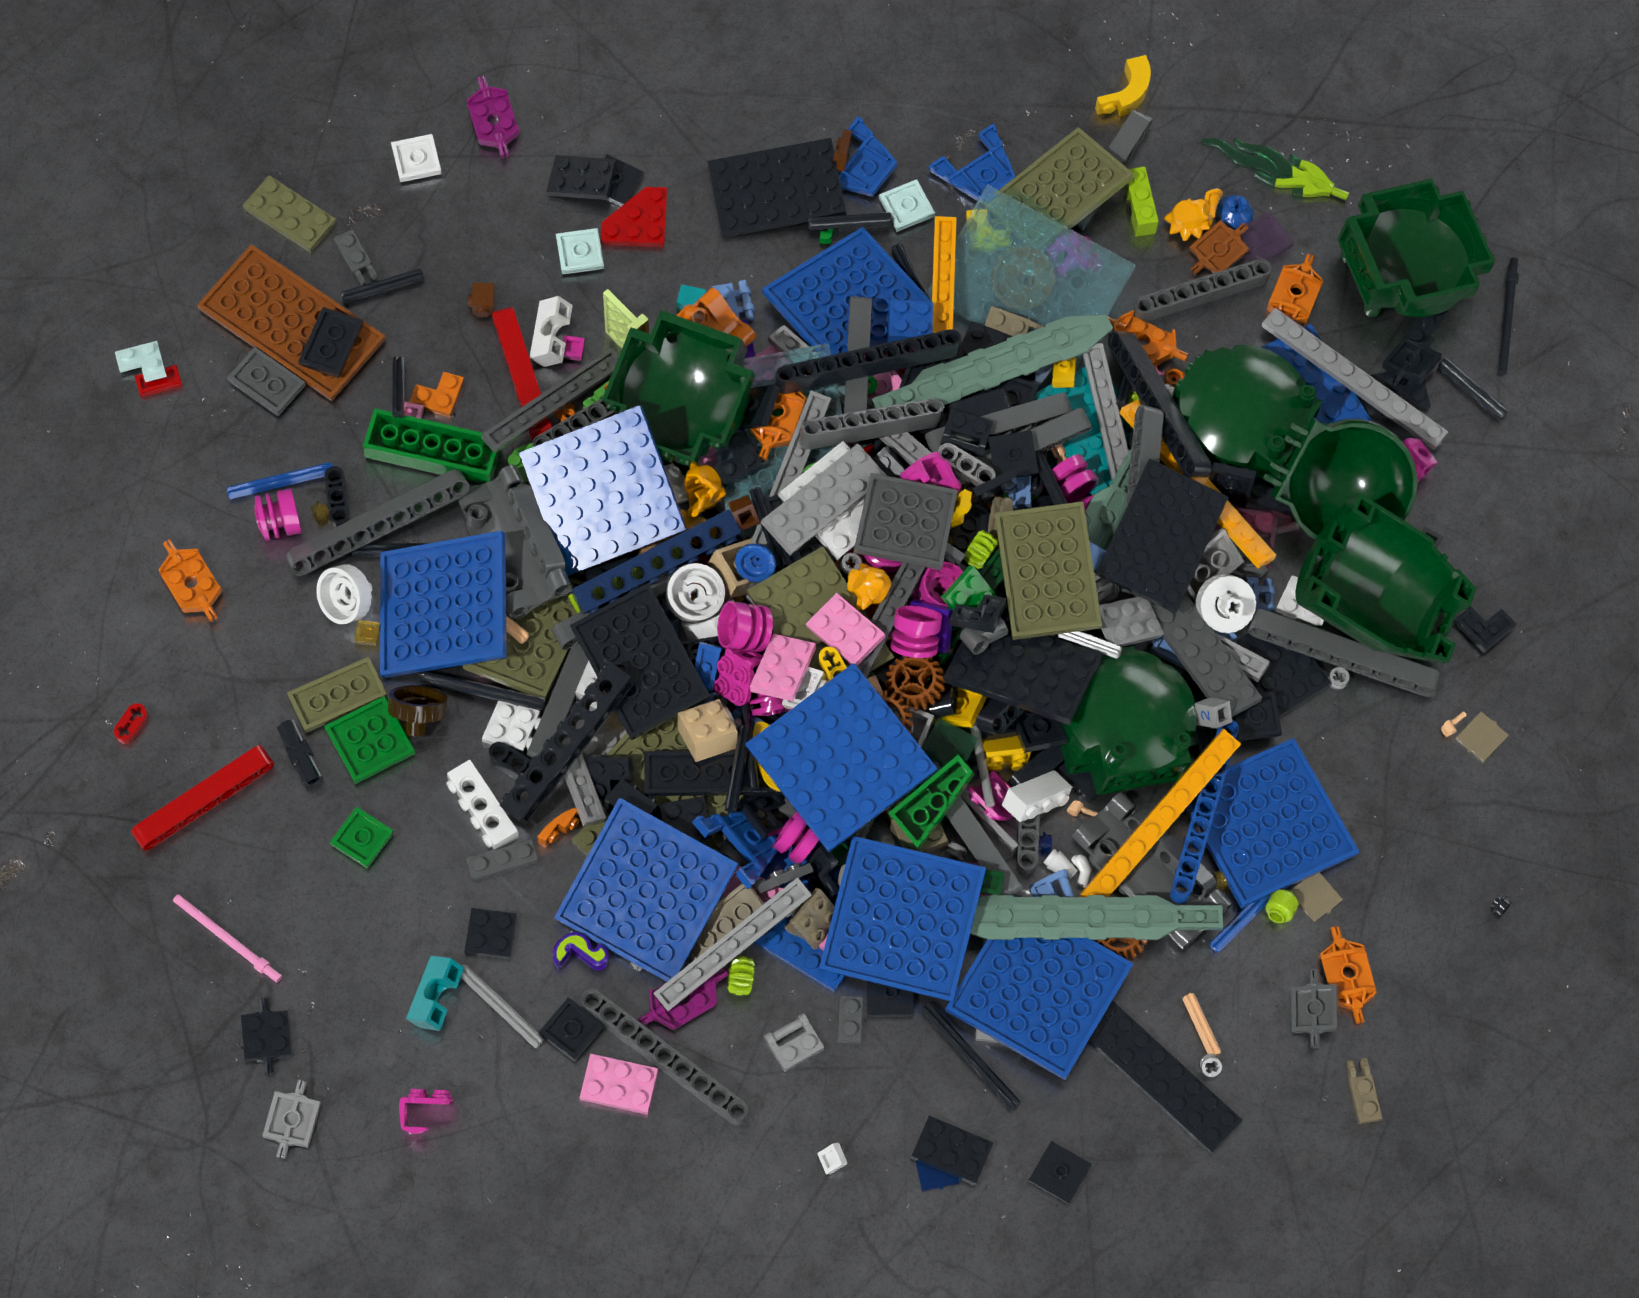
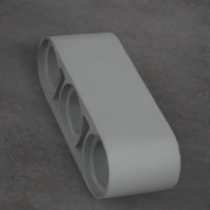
M945 443L940 446L938 452L941 457L944 452H950L954 456L951 459H945L950 462L953 473L976 487L985 483L979 478L983 474L989 475L991 479L995 478V472L990 466L951 443ZM968 463L972 466V469L965 471L961 468V465Z

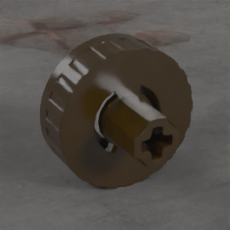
M407 685L396 687L389 692L388 712L392 717L406 721L405 734L408 736H424L426 723L440 721L446 716L447 695L438 689L427 686Z

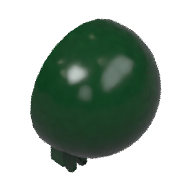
M1312 417L1307 428L1294 422L1290 427L1303 435L1300 440L1291 435L1285 436V441L1297 447L1286 467L1273 461L1270 464L1272 469L1282 473L1280 479L1267 473L1264 479L1276 485L1271 495L1274 499L1289 506L1295 521L1310 537L1316 540L1331 517L1342 505L1358 493L1366 496L1402 520L1406 519L1416 498L1418 479L1415 463L1408 448L1393 432L1380 424L1364 419H1341L1325 423Z

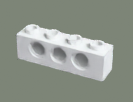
M471 760L466 761L447 773L448 782L446 784L452 794L457 793L460 798L458 802L464 812L469 811L472 816L470 818L471 823L476 830L481 829L484 834L482 839L488 848L492 846L494 850L499 849L519 838L517 829L503 808L499 806V802ZM466 786H473L475 788L472 792H465L463 790ZM481 803L487 806L484 810L475 809ZM492 821L498 823V826L495 828L487 827L488 823Z

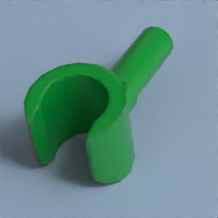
M834 229L821 231L820 243L831 244Z

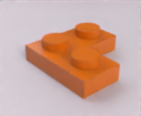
M443 371L437 390L416 384L409 403L423 405L424 411L451 418L464 383V377Z

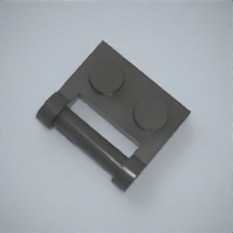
M799 862L787 867L784 872L781 869L771 873L770 878L756 880L754 888L757 893H763L814 871L810 863L801 866Z

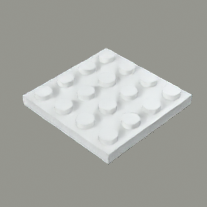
M842 441L784 488L778 496L785 502L848 452L850 448ZM865 496L815 535L837 561L855 546Z

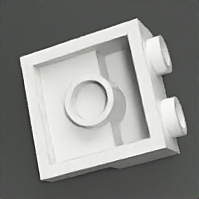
M1292 575L1276 607L1275 614H1281L1284 617L1315 628L1317 626L1321 627L1324 620L1297 603L1295 591L1298 577Z
M498 701L482 737V742L491 745L495 742H503L522 755H525L532 742V736L540 723V711Z

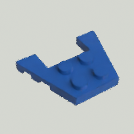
M858 116L847 130H852L851 136L862 142V145L846 163L845 171L839 172L842 189L873 197L898 165L894 157L877 140L870 128H867L861 117Z
M994 123L978 133V138L989 149L988 152L956 171L945 156L930 164L928 168L931 173L981 204L1016 177L1008 156L1004 152L1002 141L999 139Z
M742 812L730 813L727 816L714 814L708 818L698 816L692 822L705 838L721 830L741 853L742 857L749 864L740 868L735 875L747 889L752 887L777 853V850L772 847L777 837L773 835L762 839Z

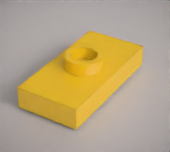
M1077 357L1054 363L1053 388L1074 387Z

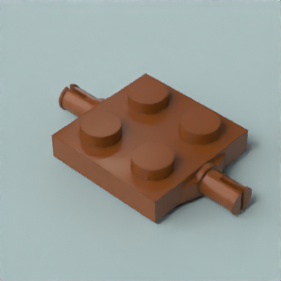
M1221 220L1189 247V250L1199 261L1190 268V271L1196 276L1203 268L1216 273L1234 266L1249 252V248L1242 242L1240 237L1249 227L1245 226L1243 222L1238 228L1233 230L1227 227Z

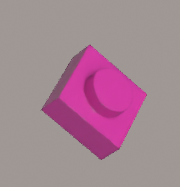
M563 335V342L566 343L563 359L582 361L585 338Z

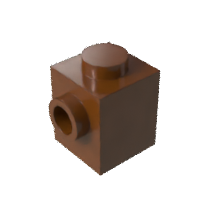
M472 282V294H468V307H472L473 315L487 317L494 312V283Z
M749 495L728 502L732 515L741 531L760 523Z

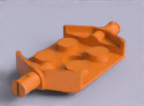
M1307 254L1302 264L1283 266L1267 306V310L1270 313L1276 308L1297 324L1307 323L1323 283V279L1312 269L1311 265L1315 259L1313 255L1310 258V254ZM1299 288L1302 293L1294 295L1290 289Z
M1134 310L1118 319L1107 316L1113 326L1112 332H1133L1138 340L1143 339L1148 342L1147 345H1142L1153 365L1158 366L1173 357L1184 362L1186 361L1189 353L1177 349L1175 329L1172 330V333L1158 328L1133 316Z
M800 391L789 394L779 393L773 410L780 408L784 413L779 417L771 414L768 426L750 429V433L762 444L759 454L760 459L763 460L764 458V460H767L772 448L788 446L790 444L803 407L807 401V398Z
M171 539L167 540L168 544L165 541L163 546L169 555L159 568L161 577L184 613L202 611L203 613L205 612L209 621L213 622V618L216 620L218 616L214 612L212 605L222 593L221 586L218 585L198 549L178 550ZM190 579L197 581V585L193 588L185 586L186 582Z
M1340 926L1332 927L1330 930L1333 936V944L1320 953L1318 958L1322 961L1328 985H1338L1339 1007L1353 1011L1355 1024H1361L1365 1022L1362 1013L1363 1006L1377 993L1365 947L1362 944L1342 938ZM1346 967L1352 968L1355 976L1352 978L1346 977L1343 974V969Z

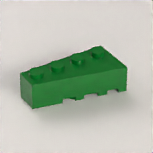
M957 755L888 814L920 850L975 774L962 758Z

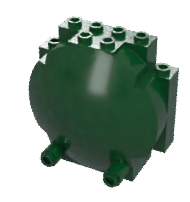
M1433 178L1363 194L1358 203L1361 214L1347 217L1337 238L1342 250L1341 258L1348 264L1365 304L1364 312L1369 317L1379 315L1382 308H1395L1400 315L1410 317H1426L1442 313L1453 307L1461 299L1473 297L1480 286L1478 275L1489 273L1495 263V256L1487 245V238L1479 227V220L1477 216H1474L1469 198H1466L1464 191L1440 196L1439 187L1435 185Z
M660 310L651 334L630 327L602 401L607 405L606 408L616 413L619 411L621 413L641 405L661 459L669 463L677 461L685 466H690V464L697 465L700 456L706 455L710 447L716 449L728 447L731 437L737 431L745 416L749 391L755 374L753 370L744 368L743 360L748 348L741 338Z
M1235 345L1232 350L1222 347L1211 352L1205 349L1202 356L1198 354L1194 362L1190 361L1185 370L1184 378H1180L1174 388L1175 392L1172 398L1209 458L1211 467L1213 462L1225 463L1229 466L1256 471V476L1265 480L1264 476L1266 473L1280 479L1282 473L1272 469L1270 464L1273 461L1286 467L1297 446L1285 441V436L1291 435L1300 440L1303 435L1300 432L1294 431L1290 426L1294 422L1307 428L1311 418H1317L1323 401L1315 397V388L1311 385H1306L1307 381L1300 378V374L1288 361L1270 350L1252 345Z
M1123 646L1121 655L1117 659L1103 654L1102 661L1071 725L1062 723L1068 741L1067 744L1061 745L1060 748L1068 774L1090 771L1097 795L1177 782L1192 764L1190 754H1194L1200 745L1195 730L1197 711L1192 692L1183 677L1171 665L1162 664L1157 656L1135 650L1134 646Z

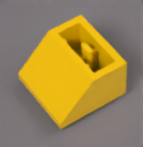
M1018 736L989 741L982 739L989 773L993 770L999 773L1002 769L1010 768L1013 771H1018L1029 761L1031 752L1024 753Z

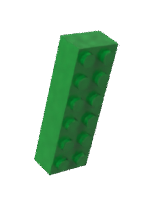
M374 408L362 446L365 458L440 475L451 470H459L467 481L479 484L493 480L501 450L494 453L481 438L482 432L404 415L403 418H394L392 412Z

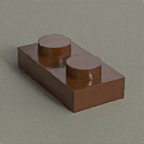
M844 129L842 137L837 139L833 161L837 162L836 169L838 171H845L852 130Z

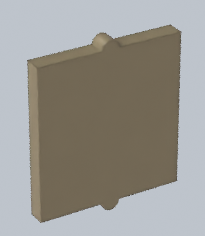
M1480 712L1455 739L1467 748L1468 753H1473L1484 763L1509 735L1497 725L1496 721H1492L1483 712Z
M1321 873L1300 881L1301 883L1290 890L1297 898L1300 907L1313 922H1316L1326 913L1330 914L1331 909L1343 901Z

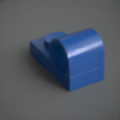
M700 642L694 667L706 689L713 691L714 681H716L718 673L717 663L720 660L722 647Z

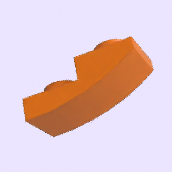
M577 809L567 810L553 819L538 835V844L546 848L549 843L553 844L559 836L558 831L567 835L570 829L573 831L580 821Z

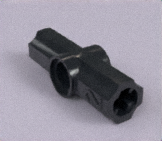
M294 719L282 722L277 727V730L286 746L285 750L292 765L296 767L305 787L317 784L323 777L313 758L314 755L307 740L303 738Z

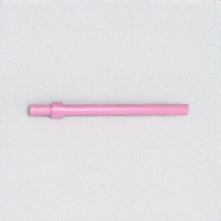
M178 894L174 897L173 902L251 962L261 974L265 973L276 983L281 980L282 975L273 969L263 957L259 958L181 895Z

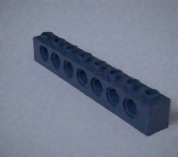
M730 509L571 589L570 592L581 613L588 612L590 615L601 609L599 605L605 602L610 604L619 599V595L627 591L629 594L640 588L639 585L644 582L650 585L660 579L658 575L666 571L667 575L679 569V564L686 562L688 565L699 560L697 555L705 551L706 555L718 550V544L725 542L728 545L738 540L736 535L742 532ZM712 528H717L720 531L719 539L711 537L710 530ZM695 537L700 540L701 547L699 549H694L691 546L692 538ZM672 548L680 549L682 554L680 559L672 557ZM654 557L662 561L660 569H655L652 566L651 562ZM634 567L642 570L643 575L641 579L633 577L632 570ZM615 577L622 580L623 587L621 589L613 587L612 581ZM595 587L603 591V597L600 600L594 598L592 594Z

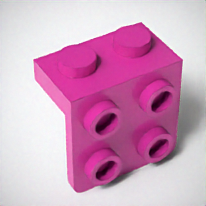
M993 770L989 774L995 805L993 807H986L982 784L979 786H969L967 788L970 793L968 796L977 805L980 803L986 809L984 811L985 814L993 821L995 819L998 821H1009L1013 815L1002 806V803L1011 786Z

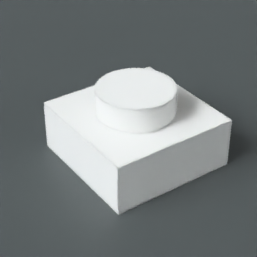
M833 1143L817 1153L826 1174H832L848 1164L839 1143Z

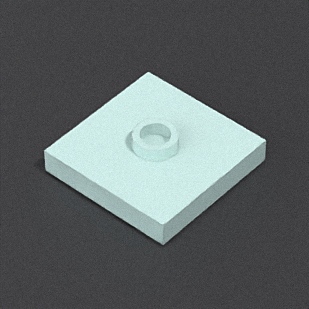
M917 179L879 194V199L884 209L892 215V224L897 232L935 217V211Z
M598 228L556 234L562 275L604 269Z

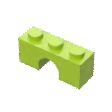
M1146 168L1129 169L1133 173L1134 179L1123 188L1126 200L1131 201V221L1135 237L1156 234L1159 221Z

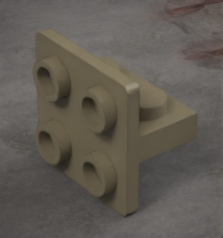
M815 888L811 893L812 896L801 904L785 926L788 933L803 938L815 950L829 932L835 908L819 888Z

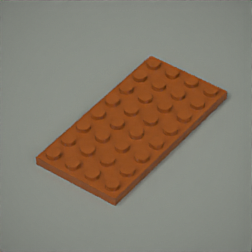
M252 244L197 304V308L252 347L258 348L331 401L335 399L386 340L384 334L363 321L364 325L339 379L300 366L298 363L299 358L323 307L358 319L360 318Z

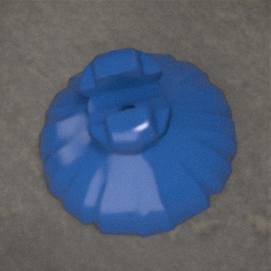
M1238 195L1226 196L1219 201L1215 218L1217 222L1221 220L1227 227L1235 230L1243 222L1245 226L1249 227L1253 222L1254 211L1245 197Z
M747 544L740 548L735 556L737 572L741 577L748 579L750 582H762L772 576L776 570L775 556L763 544Z

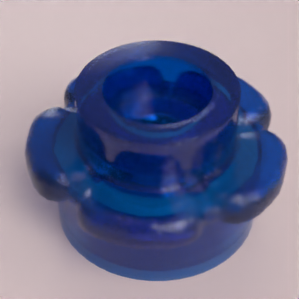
M1043 832V836H1039L1038 849L1042 850V854L1044 852H1051L1052 834Z

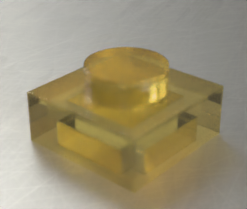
M358 620L354 638L355 644L377 646L380 623Z

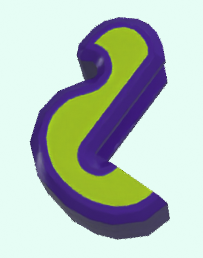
M578 932L565 934L557 941L552 951L553 964L557 970H560L572 953L595 971L604 970L609 964V953L606 947L602 944H597V948L593 949L589 938Z

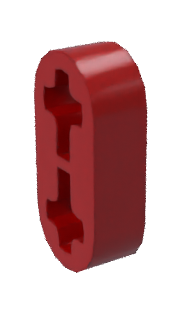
M134 703L130 705L116 724L114 735L119 743L128 744L132 742L146 723L148 713L142 704ZM140 711L142 716H141V717H138V716H137V717L134 719V716H133L132 713H133V712L138 713V712ZM128 728L129 735L124 734L121 737L120 731H125Z

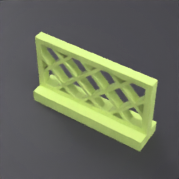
M608 289L603 293L605 332L621 348L624 345L630 327L649 333V319L644 314L636 318Z

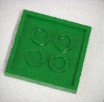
M385 696L324 726L355 785L415 755V750L399 721L389 714L388 702Z

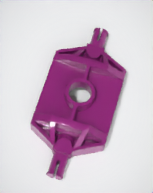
M479 76L477 81L480 89L467 99V106L480 145L497 147L501 158H505V156L507 158L510 155L507 144L520 134L508 97V91L506 89L489 87L486 77L482 76L481 80ZM491 117L499 119L495 124L488 122Z
M723 967L688 995L690 1001L687 1004L681 1005L678 1003L670 1011H667L654 995V992L663 985L654 990L650 989L651 1010L637 1020L644 1026L654 1020V1022L657 1021L673 1031L717 1005L716 985H718L717 982L729 976L728 972Z

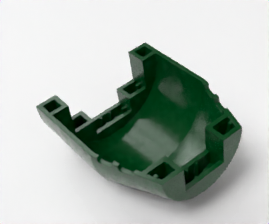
M1358 493L1342 505L1316 538L1300 570L1295 597L1301 607L1373 651L1445 664L1450 662L1456 643L1447 638L1455 614L1471 606L1477 588L1460 569H1455L1447 561L1449 557L1445 553L1441 554L1433 545L1435 542L1431 537L1366 496Z

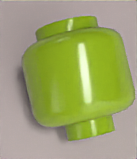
M1280 889L1270 896L1265 910L1273 922L1286 923L1293 918L1298 909L1299 902L1291 891Z

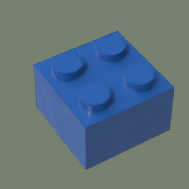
M890 300L887 343L932 333L933 302Z

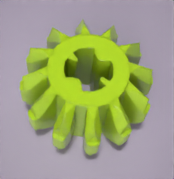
M979 531L966 550L963 560L977 569L982 568L996 548L998 539L989 532Z
M740 956L735 957L730 962L727 987L730 993L742 996L749 995L751 992L755 965L752 958Z

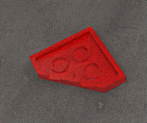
M645 187L606 218L601 225V245L664 248L667 187Z

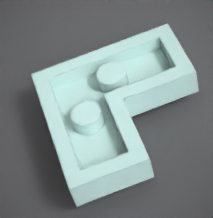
M157 341L115 352L120 373L141 367L145 382L167 377Z

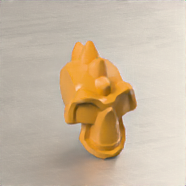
M1221 189L1207 191L1204 199L1193 201L1188 198V200H1182L1177 203L1172 211L1164 217V220L1171 224L1169 233H1180L1183 241H1186L1191 234L1200 239L1203 230L1212 228L1213 218L1223 195Z
M699 463L697 465L690 464V469L687 471L684 479V489L689 502L688 515L696 517L701 512L714 508L718 502H722V498L726 495V490L721 486V479L712 467L700 465Z
M861 563L859 570L852 569L849 572L847 590L855 593L857 596V610H865L871 604H879L884 600L891 587L890 577L884 570Z

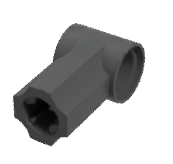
M1000 617L994 633L965 628L960 634V639L974 655L982 653L989 643L1007 635L1008 629L1005 621Z

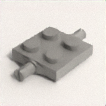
M297 1080L294 1093L285 1094L277 1091L274 1093L262 1136L263 1138L280 1143L276 1155L278 1158L286 1159L289 1146L297 1145L309 1148L321 1102L308 1099L303 1095L307 1084L305 1081Z

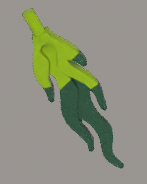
M1205 138L1201 140L1203 144L1214 145L1220 148L1236 164L1254 167L1267 172L1272 177L1260 171H1256L1254 176L1273 187L1293 188V195L1300 197H1330V195H1333L1343 200H1347L1349 192L1334 187L1335 184L1328 179L1318 166L1297 158L1293 154L1289 155V160L1295 166L1288 162L1280 153L1269 147L1245 143L1238 138H1234L1233 143L1239 149L1259 156L1241 153L1220 139Z

